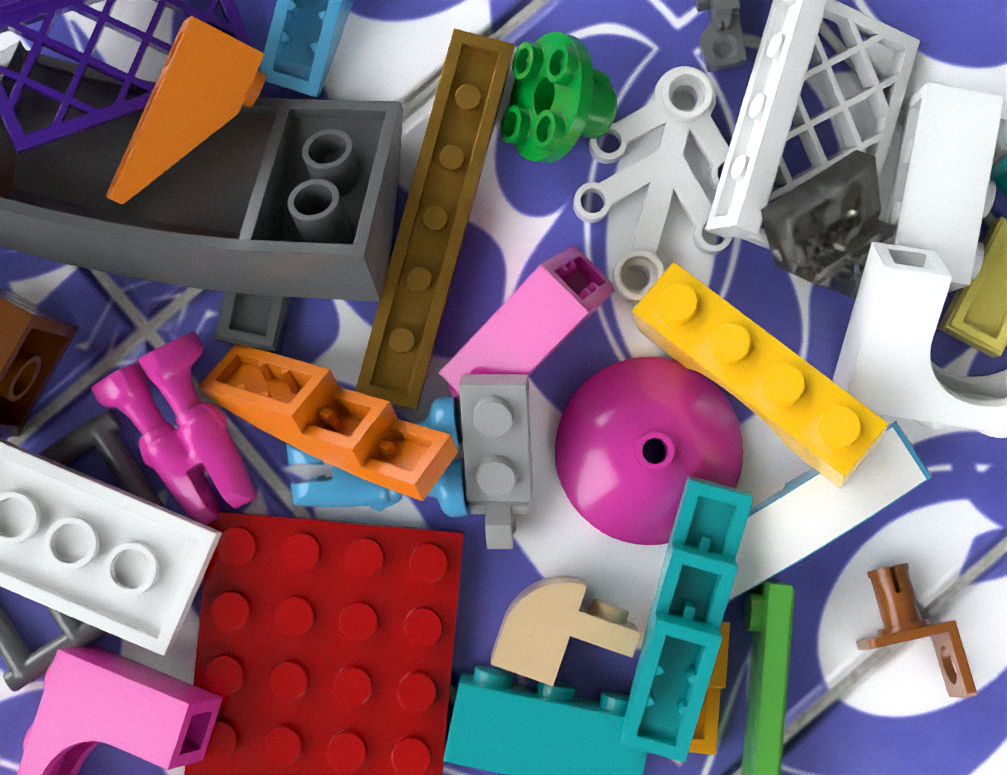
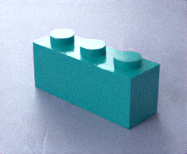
M476 666L474 674L461 671L443 762L505 775H643L647 752L620 745V736L630 696L614 692H602L600 700L575 695V686L555 680L553 686L539 681L537 687L512 682L513 674L511 672L489 666Z

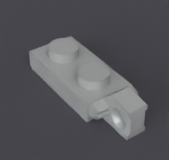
M462 374L459 382L467 501H470L471 514H485L487 549H513V534L516 533L515 515H529V502H531L533 492L528 374Z

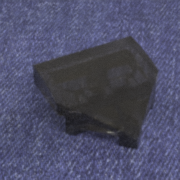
M859 150L853 151L761 209L765 233L777 268L855 300L871 243L884 242L893 236L897 228L889 223L878 220L882 210L876 157Z

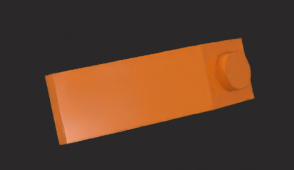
M193 16L183 21L105 197L119 204H125L235 117L242 105L251 108L256 102L266 79V73L258 70L265 54Z

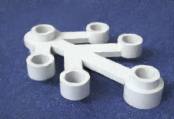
M681 66L666 72L655 87L653 102L618 122L612 123L610 129L605 134H611L618 139L619 149L615 152L605 153L598 147L597 139L589 140L591 156L602 164H612L623 156L628 143L664 125L659 147L656 151L600 183L588 182L583 184L576 191L573 200V209L576 216L584 222L596 223L606 217L613 204L648 185L631 252L624 254L618 260L612 272V285L616 293L628 302L638 303L665 272L661 261L656 255L673 192L694 226L692 240L700 252L707 255L718 254L732 240V238L723 237L721 244L710 245L703 239L702 228L707 224L712 204L683 156L687 137L690 133L711 165L708 172V183L711 189L716 192L720 180L718 168L724 166L729 146L710 116L716 105L714 84L704 72L694 67ZM678 91L690 93L694 99V106L690 109L677 107L673 101V94ZM587 193H596L602 198L604 207L596 213L587 212L581 205V197ZM631 268L642 269L648 278L646 287L643 289H633L628 286L625 280L626 271Z

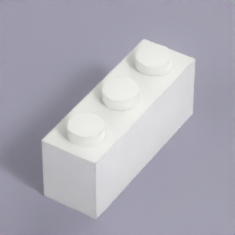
M927 82L908 99L881 243L937 251L952 275L948 289L949 293L969 286L971 280L975 279L983 263L984 244L978 242L982 218L989 214L996 194V184L990 180L993 158L1000 153L1007 134V121L1001 119L1005 96Z

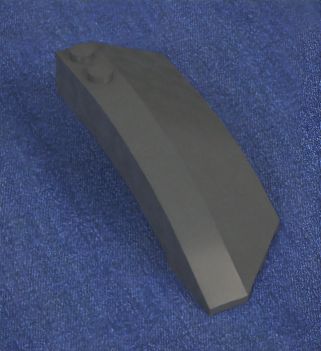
M19 40L0 51V65L20 74L30 50H26ZM40 54L30 79L65 94L78 64ZM87 67L74 98L97 109H101L115 103L123 83ZM0 77V81L9 99L15 83ZM143 80V81H146V82H148V83H150V84H152V85H154V86H155V84H156V82ZM131 87L126 100L145 93ZM25 88L14 111L24 135L51 126L61 103ZM258 97L251 108L242 105L235 117L123 205L105 196L143 112L19 155L0 115V247L125 277L197 289L264 296L381 302L393 250L403 123V107L399 101ZM69 108L64 121L81 116L83 113Z

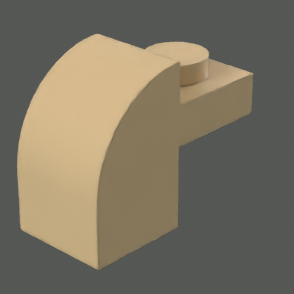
M571 576L549 577L529 585L510 604L491 653V665L553 686L570 636L633 658L641 632L635 624L627 621L629 611L598 599H593L590 608L582 606L581 603L587 588L583 579Z

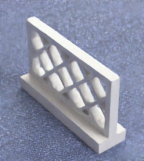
M773 0L705 230L724 238H741L839 277H852L920 40L836 0ZM823 18L837 24L847 48L827 58L818 36ZM876 42L895 51L889 75L878 81L866 51L867 47ZM850 57L863 90L844 99L831 66ZM816 74L829 108L809 118L800 94L804 80ZM867 98L876 120L872 134L861 140L848 108ZM833 116L846 148L826 158L813 126ZM799 134L812 167L791 178L782 155L786 141ZM850 157L858 175V182L855 192L843 199L831 167ZM816 176L829 207L808 218L796 186ZM781 195L794 227L778 235L761 228L769 201ZM831 217L834 218L841 234L836 257L822 251L813 230L815 226ZM799 236L802 244L793 241L792 239Z

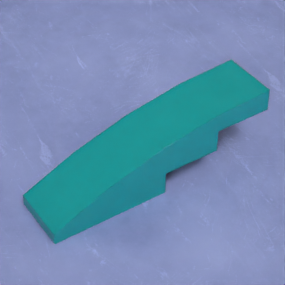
M687 475L635 671L620 736V745L686 762L723 638L720 627L738 570V564L735 559L754 498L751 492Z

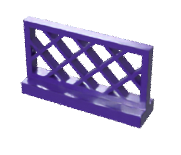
M0 0V34L11 31L34 42L20 74L0 65V77L15 83L8 99L0 81V115L18 155L143 112L154 88V85L136 77L148 47H151L163 54L169 55L173 46L153 36L166 7L188 18L193 16L253 47L234 0H211L206 13L180 0H153L158 5L146 32L110 16L117 0H106L102 12L89 5L105 0ZM218 4L226 22L213 17ZM74 11L97 22L84 53L48 37L58 15ZM43 20L39 32L26 27V25ZM105 26L141 43L128 73L92 57ZM43 47L79 63L65 94L30 79V75ZM87 67L123 83L113 105L97 109L74 98ZM131 87L145 93L126 100ZM25 88L61 103L51 126L24 135L14 111ZM69 108L83 113L81 116L64 121Z

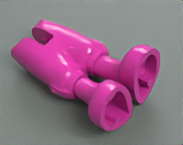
M194 331L147 353L138 359L139 362L125 366L93 385L91 390L97 402L107 408H117L129 417L143 435L139 439V448L144 464L154 468L171 494L192 520L207 526L210 522L219 518L216 512L222 511L215 492L204 475L206 470L223 499L234 509L257 498V493L244 461L226 427L228 423L225 414L210 402L202 403L195 390L191 377V368L202 356L203 344ZM151 381L160 390L177 416L175 420L179 427L178 429H175L170 422H166L150 393Z

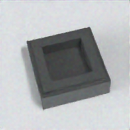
M224 291L214 339L280 353L292 297L252 295Z

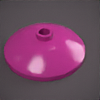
M638 357L614 363L594 374L580 386L569 400L559 421L555 439L557 474L572 506L589 524L600 532L617 540L637 545H663L669 543L687 475L736 488L743 466L744 452L741 428L732 405L726 396L708 377L695 370L685 368L678 361L666 358ZM651 438L660 440L665 447L663 459L654 464L649 463L642 453L643 445Z

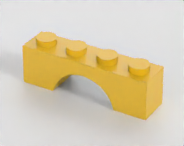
M674 261L633 308L632 314L639 332L685 368L703 374L735 396L759 416L781 438L787 448L838 488L845 484L883 438L889 425L886 421Z

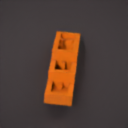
M235 344L198 385V389L203 396L270 435L366 481L420 501L425 500L458 453L451 434L398 419L390 401L339 387L330 369L253 347Z

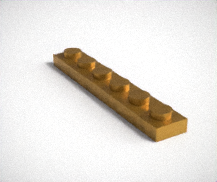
M456 28L453 29L390 260L381 302L378 304L355 392L387 400L391 404L418 410L515 49V44Z

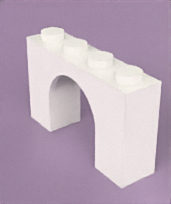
M872 242L833 377L834 383L881 418L891 416L911 419L922 426L934 429L945 428L947 425L972 428L990 437L1006 438L1007 369L987 376L970 377L947 372L931 361L930 351L933 336L952 280V275L939 253L933 250Z

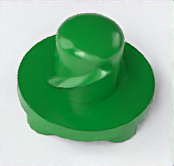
M550 32L539 38L535 43L526 41L517 48L512 62V71L515 79L511 91L510 104L501 120L500 130L504 142L513 144L519 154L525 159L548 164L564 157L580 137L597 139L610 129L617 112L616 91L610 83L608 75L593 69L588 49L579 38L561 32Z

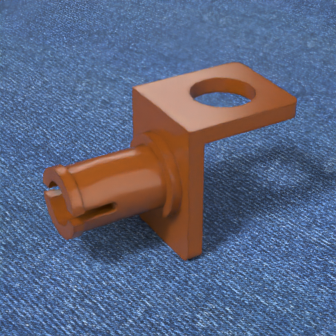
M908 563L867 572L868 579L870 578L884 628L878 630L880 636L856 641L858 650L876 649L931 636L949 697L969 698L976 696V687L956 620L931 624L929 619H922L909 575ZM951 657H952V659H953V662H954V665H955V669H954V667H953Z

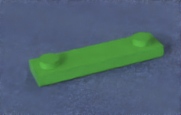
M769 579L758 585L756 593L748 592L745 600L744 626L746 631L752 632L741 775H781L795 589H793L792 585L779 579Z

